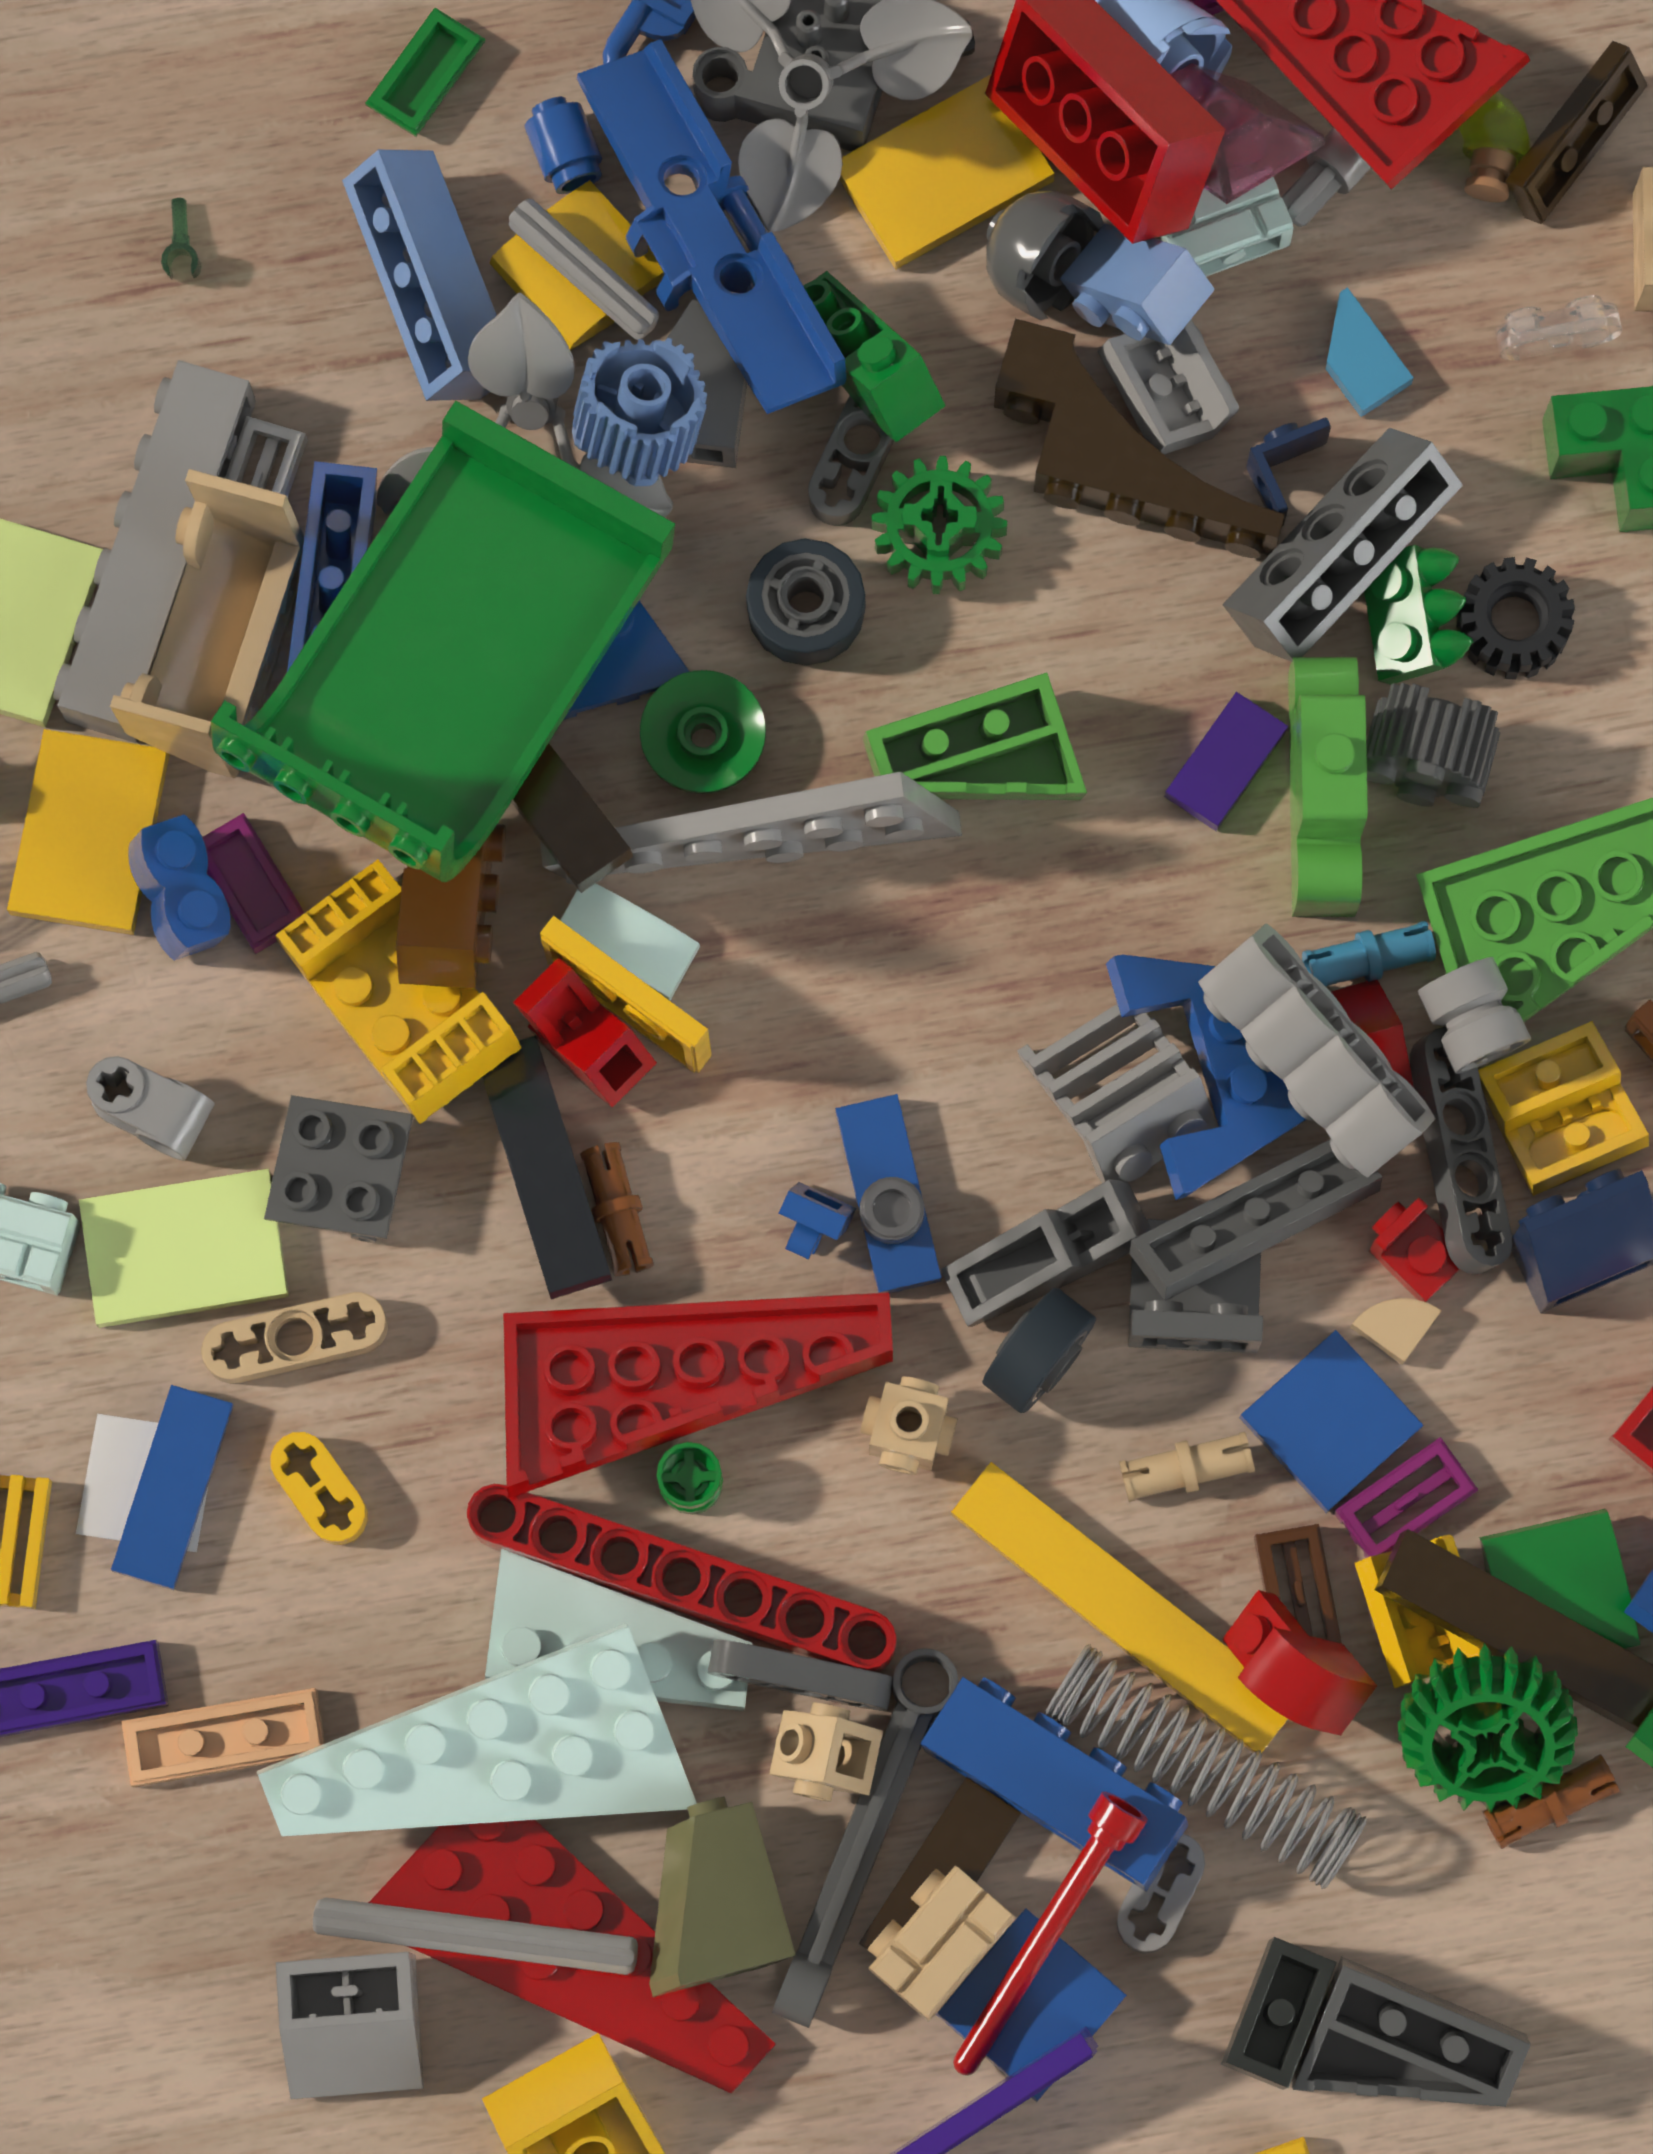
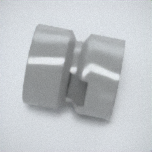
M1487 957L1462 966L1433 980L1418 990L1419 997L1432 1025L1446 1026L1448 1029L1441 1041L1455 1074L1472 1070L1498 1059L1531 1040L1516 1008L1503 1006L1501 1003L1508 988L1493 957Z

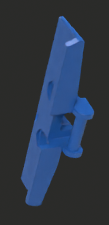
M659 39L651 42L642 51L578 73L577 80L626 175L646 208L645 211L634 218L626 234V241L635 257L644 256L648 252L649 245L665 273L656 290V294L665 311L676 309L679 305L680 297L689 290L693 291L717 335L767 414L844 385L847 377L845 358L795 273L794 265L790 258L783 252L774 234L766 231L747 198L748 193L746 191L749 190V187L741 176L729 177L732 161L663 41ZM671 175H687L692 178L696 191L688 195L675 194L665 186L664 181ZM723 210H726L728 212L730 218L732 219L734 225L736 226L738 232L740 233L742 239L750 251L749 253H746L744 247L742 246L740 240L738 239L736 233L734 232L732 226L726 218Z

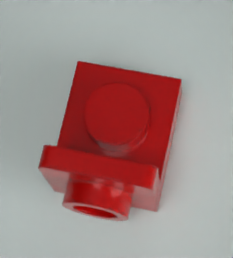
M1419 1197L1407 1209L1398 1201L1373 1225L1372 1229L1379 1236L1373 1242L1369 1252L1417 1300L1428 1302L1461 1269L1450 1259L1443 1229L1426 1213L1429 1206Z

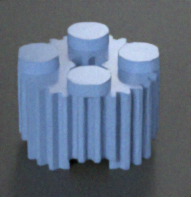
M667 338L665 341H652L650 345H645L643 339H639L635 345L630 340H625L622 347L620 342L611 344L608 341H604L601 350L596 348L593 351L592 358L587 360L573 413L572 435L574 445L578 449L588 452L587 458L589 460L596 458L598 460L597 467H609V474L612 475L617 471L621 472L622 478L635 487L651 486L656 483L659 474L665 477L669 469L674 472L677 471L679 464H685L689 454L692 455L706 410L707 393L703 392L705 387L704 381H699V370H694V354L683 353V345L673 346L672 339Z

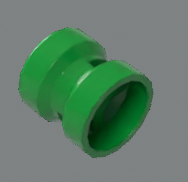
M685 1442L677 1444L666 1451L658 1463L656 1476L662 1497L671 1508L679 1513L693 1515L705 1512L715 1505L722 1493L723 1477L719 1460L710 1449L699 1443Z

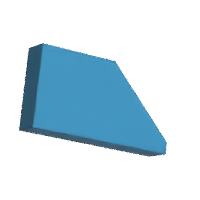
M1347 287L1342 290L1338 298L1325 369L1358 415L1363 417L1412 385L1414 377Z

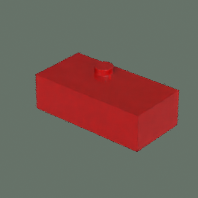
M1016 0L985 95L1132 244L1189 229L1226 129L1095 0Z

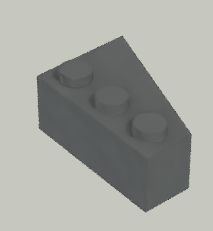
M1341 1956L1291 2080L1292 2089L1301 2091L1356 2093V2095L1376 2097L1378 2095L1412 2097L1427 2101L1506 2107L1531 2043L1525 2033Z

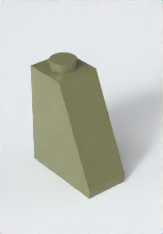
M725 1797L703 1801L687 1807L689 1819L667 1828L649 1984L653 1997L768 1967L796 1956L752 1802L728 1807Z

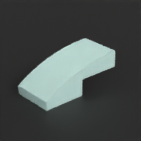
M596 883L582 893L577 889L560 920L669 1001L672 999L700 948V944L683 932Z

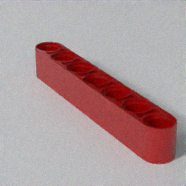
M494 1483L483 1486L473 1494L468 1503L467 1518L470 1528L481 1543L498 1551H501V1549L507 1550L594 1584L814 1659L878 1673L889 1666L895 1656L897 1637L894 1626L886 1616L869 1608L528 1492L508 1498L507 1485ZM506 1501L513 1505L516 1511L515 1520L511 1527L499 1533L489 1532L481 1525V1514L485 1507L492 1502ZM559 1521L568 1522L577 1530V1539L573 1547L561 1554L545 1550L541 1542L545 1529L552 1523ZM616 1543H629L639 1552L638 1563L635 1568L629 1573L622 1575L612 1574L607 1571L603 1566V1556L606 1550ZM680 1563L694 1566L701 1574L700 1583L696 1590L684 1596L674 1595L664 1586V1577L667 1571ZM741 1584L752 1585L759 1590L763 1597L758 1611L747 1617L735 1616L725 1606L726 1596L729 1591ZM810 1605L822 1613L824 1625L819 1633L813 1637L800 1638L790 1632L786 1624L787 1617L796 1607ZM872 1626L882 1632L885 1636L886 1647L879 1656L868 1660L861 1659L852 1653L849 1649L848 1640L852 1632L857 1628Z

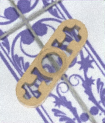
M352 1292L220 1323L206 1334L202 1342L201 1355L205 1366L215 1378L225 1383L237 1384L369 1353L379 1347L384 1341L388 1331V1320L382 1306L374 1297L362 1292ZM355 1307H360L365 1316H375V1323L366 1326V1337L355 1339L350 1330L334 1332L331 1335L336 1342V1346L324 1349L325 1333L316 1318L317 1315L328 1313V1322L331 1326L349 1321V1310ZM290 1321H303L313 1331L311 1346L300 1355L292 1356L283 1353L277 1345L279 1330ZM265 1327V1344L273 1357V1361L262 1363V1354L259 1350L242 1354L239 1359L240 1366L235 1369H230L225 1360H215V1353L225 1349L224 1339L235 1337L240 1346L260 1343L254 1334V1330Z

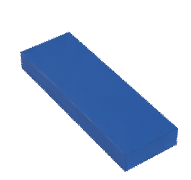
M898 1094L835 1108L859 1214L860 1202L864 1192L872 1183L882 1178L898 1177L907 1180L921 1194ZM925 1206L924 1218L920 1229L912 1238L899 1244L879 1242L873 1239L863 1227L878 1293H894L941 1282L942 1277Z
M170 1386L111 1567L112 1572L173 1591L175 1590L232 1414L233 1403L178 1386Z

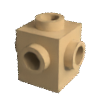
M903 1376L900 1385L889 1382L885 1383L882 1398L869 1396L860 1433L871 1436L869 1455L880 1457L879 1465L881 1467L899 1473L916 1475L918 1468L932 1471L936 1453L949 1455L958 1418L947 1416L949 1398L937 1395L938 1385L925 1380ZM903 1411L920 1415L922 1424L914 1432H905L897 1425L898 1415Z
M813 1702L810 1713L783 1710L769 1774L794 1781L793 1794L811 1799L831 1802L833 1791L869 1796L883 1731L849 1721L851 1711L833 1705Z

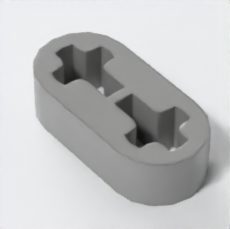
M1183 1834L1176 1845L1188 1850L1186 1862L1194 1867L1191 1875L1179 1873L1168 1892L1157 1886L1164 1872L1165 1866L1163 1865L1147 1892L1132 1883L1121 1905L1117 1918L1118 1934L1123 1943L1133 1951L1145 1954L1157 1952L1164 1948L1172 1939L1205 1867L1204 1852L1198 1842L1189 1835ZM1154 1894L1164 1899V1903L1157 1916V1921L1165 1926V1930L1161 1936L1156 1933H1150L1145 1941L1138 1940L1133 1936L1136 1925L1128 1920V1915L1132 1910L1142 1913L1147 1908Z

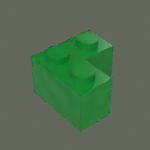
M1653 386L1551 396L1542 419L1550 479L1612 473L1619 532L1653 529Z

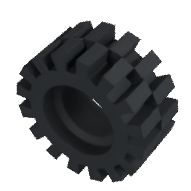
M1515 557L1504 558L1502 565L1496 567L1495 563L1492 562L1484 567L1480 576L1476 574L1464 593L1466 602L1457 615L1456 627H1460V632L1471 637L1473 640L1469 648L1468 658L1474 665L1479 660L1487 664L1484 672L1492 676L1495 675L1498 669L1506 672L1505 679L1516 680L1518 673L1525 672L1526 677L1529 678L1537 675L1539 669L1543 666L1548 669L1555 663L1559 653H1562L1572 632L1575 621L1572 620V615L1575 611L1574 599H1567V593L1570 588L1564 579L1559 583L1553 579L1556 571L1547 565L1543 572L1534 568L1537 562L1535 559L1526 557L1523 565H1517ZM1509 597H1519L1530 602L1539 615L1538 630L1530 637L1521 640H1513L1501 635L1494 627L1491 616L1493 607L1499 601Z

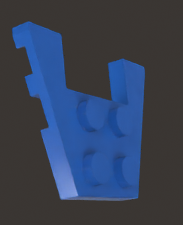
M1124 954L1114 956L1106 963L1122 1018L1176 1006L1183 1007L1219 1126L1217 1128L1171 1137L1159 1145L1175 1200L1187 1197L1209 1181L1307 1120L1291 1105L1288 1098L1289 1090L1284 1081L1272 1071L1267 1072L1258 1067L1250 1058L1246 1050V1040L1241 1031L1230 1022L1225 1023L1217 1019L1207 1008L1203 998L1204 992L1198 981L1215 966Z

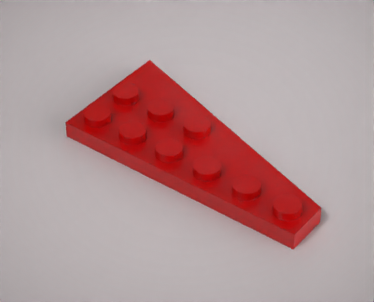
M1215 0L1391 190L1531 61L1528 54L1509 44L1506 46L1481 33L1478 28L1460 19L1455 20L1424 4L1422 0Z
M890 1293L503 1313L506 1482L508 1498L893 1362Z

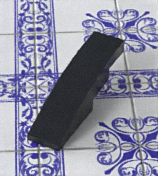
M535 1035L519 1040L522 1048L482 1078L545 1283L552 1300L612 1281V1277Z

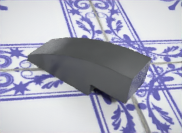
M1109 1179L1057 1210L1044 1209L941 1269V1272L966 1325L973 1327L1043 1297L1053 1288L1060 1289L1129 1254L1131 1240L1150 1231L1151 1228L1129 1182Z

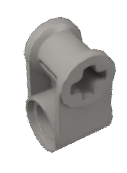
M119 1056L107 1057L96 1063L90 1070L86 1081L87 1094L92 1101L93 1108L101 1119L136 1136L159 1152L182 1161L186 1160L215 1105L210 1098L180 1081L163 1077L129 1059ZM122 1080H126L131 1093L129 1098L118 1095L113 1103L109 1102L105 1091L106 1085L118 1087Z

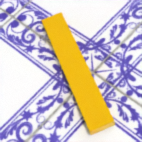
M989 1463L951 1511V1515L1220 1728H1225V1731L1234 1739H1243L1244 1746L1252 1753L1259 1750L1262 1753L1288 1720L1258 1699L1239 1680L1238 1676L1244 1667L1227 1646L994 1463Z

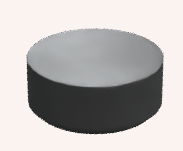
M898 1177L882 1178L872 1183L864 1192L860 1202V1219L865 1231L873 1239L885 1244H899L912 1238L922 1225L924 1218L923 1199L918 1189L907 1180Z

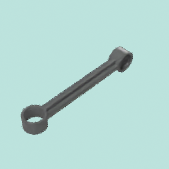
M927 1648L914 1650L905 1655L896 1666L892 1688L897 1703L881 1740L869 1796L860 1794L806 1930L795 1953L796 1956H794L775 2002L773 2014L809 2028L815 2016L833 1966L921 1749L920 1743L925 1737L933 1717L939 1715L958 1685V1673L953 1662L945 1654L937 1650ZM923 1661L936 1662L948 1673L949 1694L946 1695L941 1703L932 1707H920L905 1695L902 1687V1677L906 1670L915 1663Z

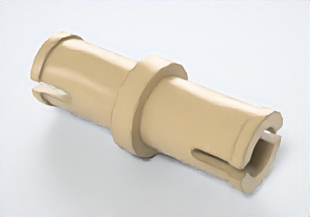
M1239 1432L1238 1435L1189 1446L1188 1441L1185 1440L1175 1443V1450L1130 1461H1119L1128 1501L1132 1502L1138 1498L1184 1487L1186 1493L1199 1491L1198 1484L1246 1472H1255L1246 1432Z

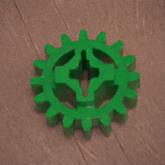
M939 456L936 470L927 471L921 459L914 460L913 477L908 479L904 474L896 470L892 474V486L895 493L879 490L877 494V505L885 512L872 514V530L884 533L875 539V551L877 554L892 552L887 561V571L893 575L904 568L908 570V587L914 589L921 579L925 578L931 580L933 594H940L943 580L950 579L958 591L965 590L966 573L971 571L975 576L984 579L987 576L988 570L984 557L999 560L1002 555V545L994 538L1007 536L1008 521L995 517L1004 511L1003 496L987 498L991 490L992 479L986 475L975 482L971 480V463L965 461L955 472L948 470L946 456ZM930 490V492L926 494L916 504L908 503L914 496L918 495L919 493ZM952 491L967 498L973 506H964ZM938 505L943 506V517L946 518L945 533H942L941 545H936L935 543L936 533L933 532L932 526L934 517H937ZM904 543L915 544L927 559L914 554ZM962 546H973L962 556L949 560Z

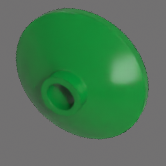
M711 670L686 672L662 684L648 700L640 722L641 746L652 770L669 785L679 790L696 794L720 792L741 782L757 765L766 740L764 714L753 693L737 679ZM700 729H708L715 734L716 738L710 746L698 747L691 740L693 734Z

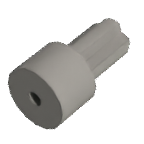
M1334 128L1308 154L1307 161L1310 167L1282 196L1293 224L1298 227L1307 225L1336 192L1341 194L1349 193L1371 169Z

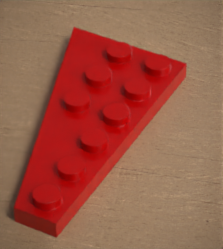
M536 1820L438 1826L368 1902L633 1937L638 1943L637 1963L634 1971L627 1975L419 1947H407L732 2094L776 2046L774 2041L710 1982L653 1997L649 1984L655 1931Z

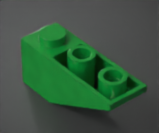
M825 271L816 279L804 285L806 292L845 358L847 378L845 384L841 386L860 409L895 442H898L946 406L921 354L828 271Z

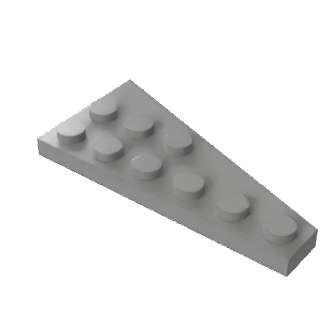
M896 772L616 827L617 832L631 848L633 857L608 875L628 872L648 873L665 868L765 857L767 862L785 863L803 858V853L848 851L865 846L962 836L960 814L958 810L904 773ZM540 842L543 867L565 878L568 884L574 885L548 849Z

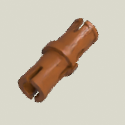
M619 1142L604 1143L605 1150L602 1151L607 1170L604 1168L598 1145L582 1151L580 1156L582 1161H584L596 1206L591 1210L595 1223L602 1224L614 1267L612 1269L614 1276L620 1277L630 1275L629 1269L632 1268L627 1248L630 1250L636 1273L651 1268L654 1262L652 1257H650L638 1213L643 1210L639 1195H632L621 1155V1145Z
M1599 1754L1593 1759L1564 1773L1561 1776L1560 1784L1542 1783L1541 1800L1524 1793L1521 1795L1522 1799L1518 1804L1517 1810L1506 1801L1496 1805L1491 1813L1487 1809L1482 1812L1500 1849H1503L1507 1845L1522 1839V1837L1553 1823L1558 1828L1569 1822L1567 1816L1620 1791L1616 1782H1613L1615 1778L1603 1756Z

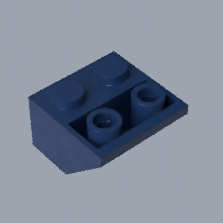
M1621 1169L1607 1172L1585 1184L1587 1190L1580 1193L1576 1199L1565 1203L1562 1194H1557L1526 1209L1528 1215L1518 1221L1520 1226L1512 1237L1513 1248L1511 1251L1540 1313L1653 1265V1200L1648 1181L1642 1170L1627 1177H1624Z

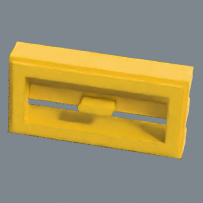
M11 1474L10 1476L0 1475V1489L8 1490L0 1550V1606L36 1609L52 1480L49 1478H26L21 1475ZM23 1492H32L34 1497L21 1594L10 1593Z

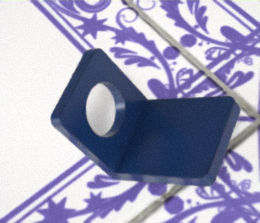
M1327 417L1300 428L1295 422L1282 425L1265 435L1263 438L1264 443L1250 448L1246 466L1247 471L1264 507L1285 514L1282 526L1285 524L1288 507L1270 467L1325 445L1331 429Z

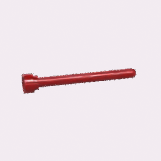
M1103 1791L1088 1814L1092 1820L1087 1829L1091 1834L1089 1840L954 2056V2068L959 2074L968 2076L978 2070L1113 1850L1121 1851L1126 1842L1133 1844L1147 1823V1817L1124 1799Z

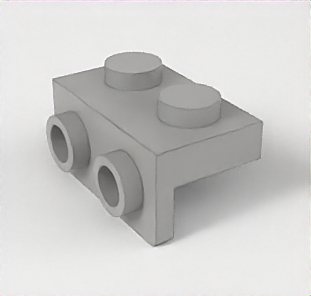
M1192 320L1188 322L1171 345L1146 337L1138 341L1123 334L1108 339L1097 351L1144 438L1162 454L1213 439L1239 410L1229 383L1223 378L1204 343L1201 332Z

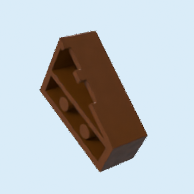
M497 824L470 862L458 875L448 882H441L424 871L409 866L403 869L396 940L399 984L476 989L479 963L490 964L493 927L492 925H484L486 912L496 913L498 908L499 875L491 874L492 862L503 863L506 844V826L504 824Z

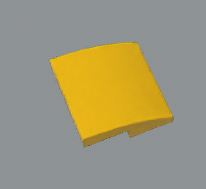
M590 180L546 210L641 296L660 284L665 273L649 245L648 252L644 256H634L626 241V234L631 224ZM517 234L491 257L489 264L517 294L522 293L552 321L563 336L570 351L614 324L615 321Z
M1593 1021L1478 1070L1481 1087L1511 1155L1533 1196L1649 1146V1133L1622 1087L1621 1071Z

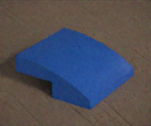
M1027 1908L1023 1910L936 2014L963 2039L969 2034L1039 1920ZM1059 1938L985 2058L1008 2077L1085 2026L1093 2036L1127 1995L1064 1940ZM1050 2086L1031 2098L1037 2102Z

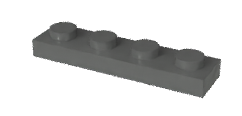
M1330 1140L1132 1239L1130 1255L1164 1301L1380 1192L1383 1177L1378 1170L1367 1178L1357 1169H1349L1344 1166L1334 1155L1330 1146Z

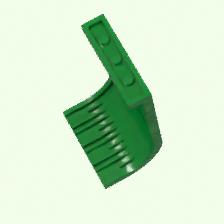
M455 400L442 420L441 438L270 698L245 725L237 722L236 706L224 700L211 720L213 750L229 765L238 770L250 772L273 785L287 798L299 804L308 805L332 819L345 831L355 836L366 838L390 852L401 863L411 868L422 870L441 882H448L463 870L489 837L668 556L673 545L675 523Z

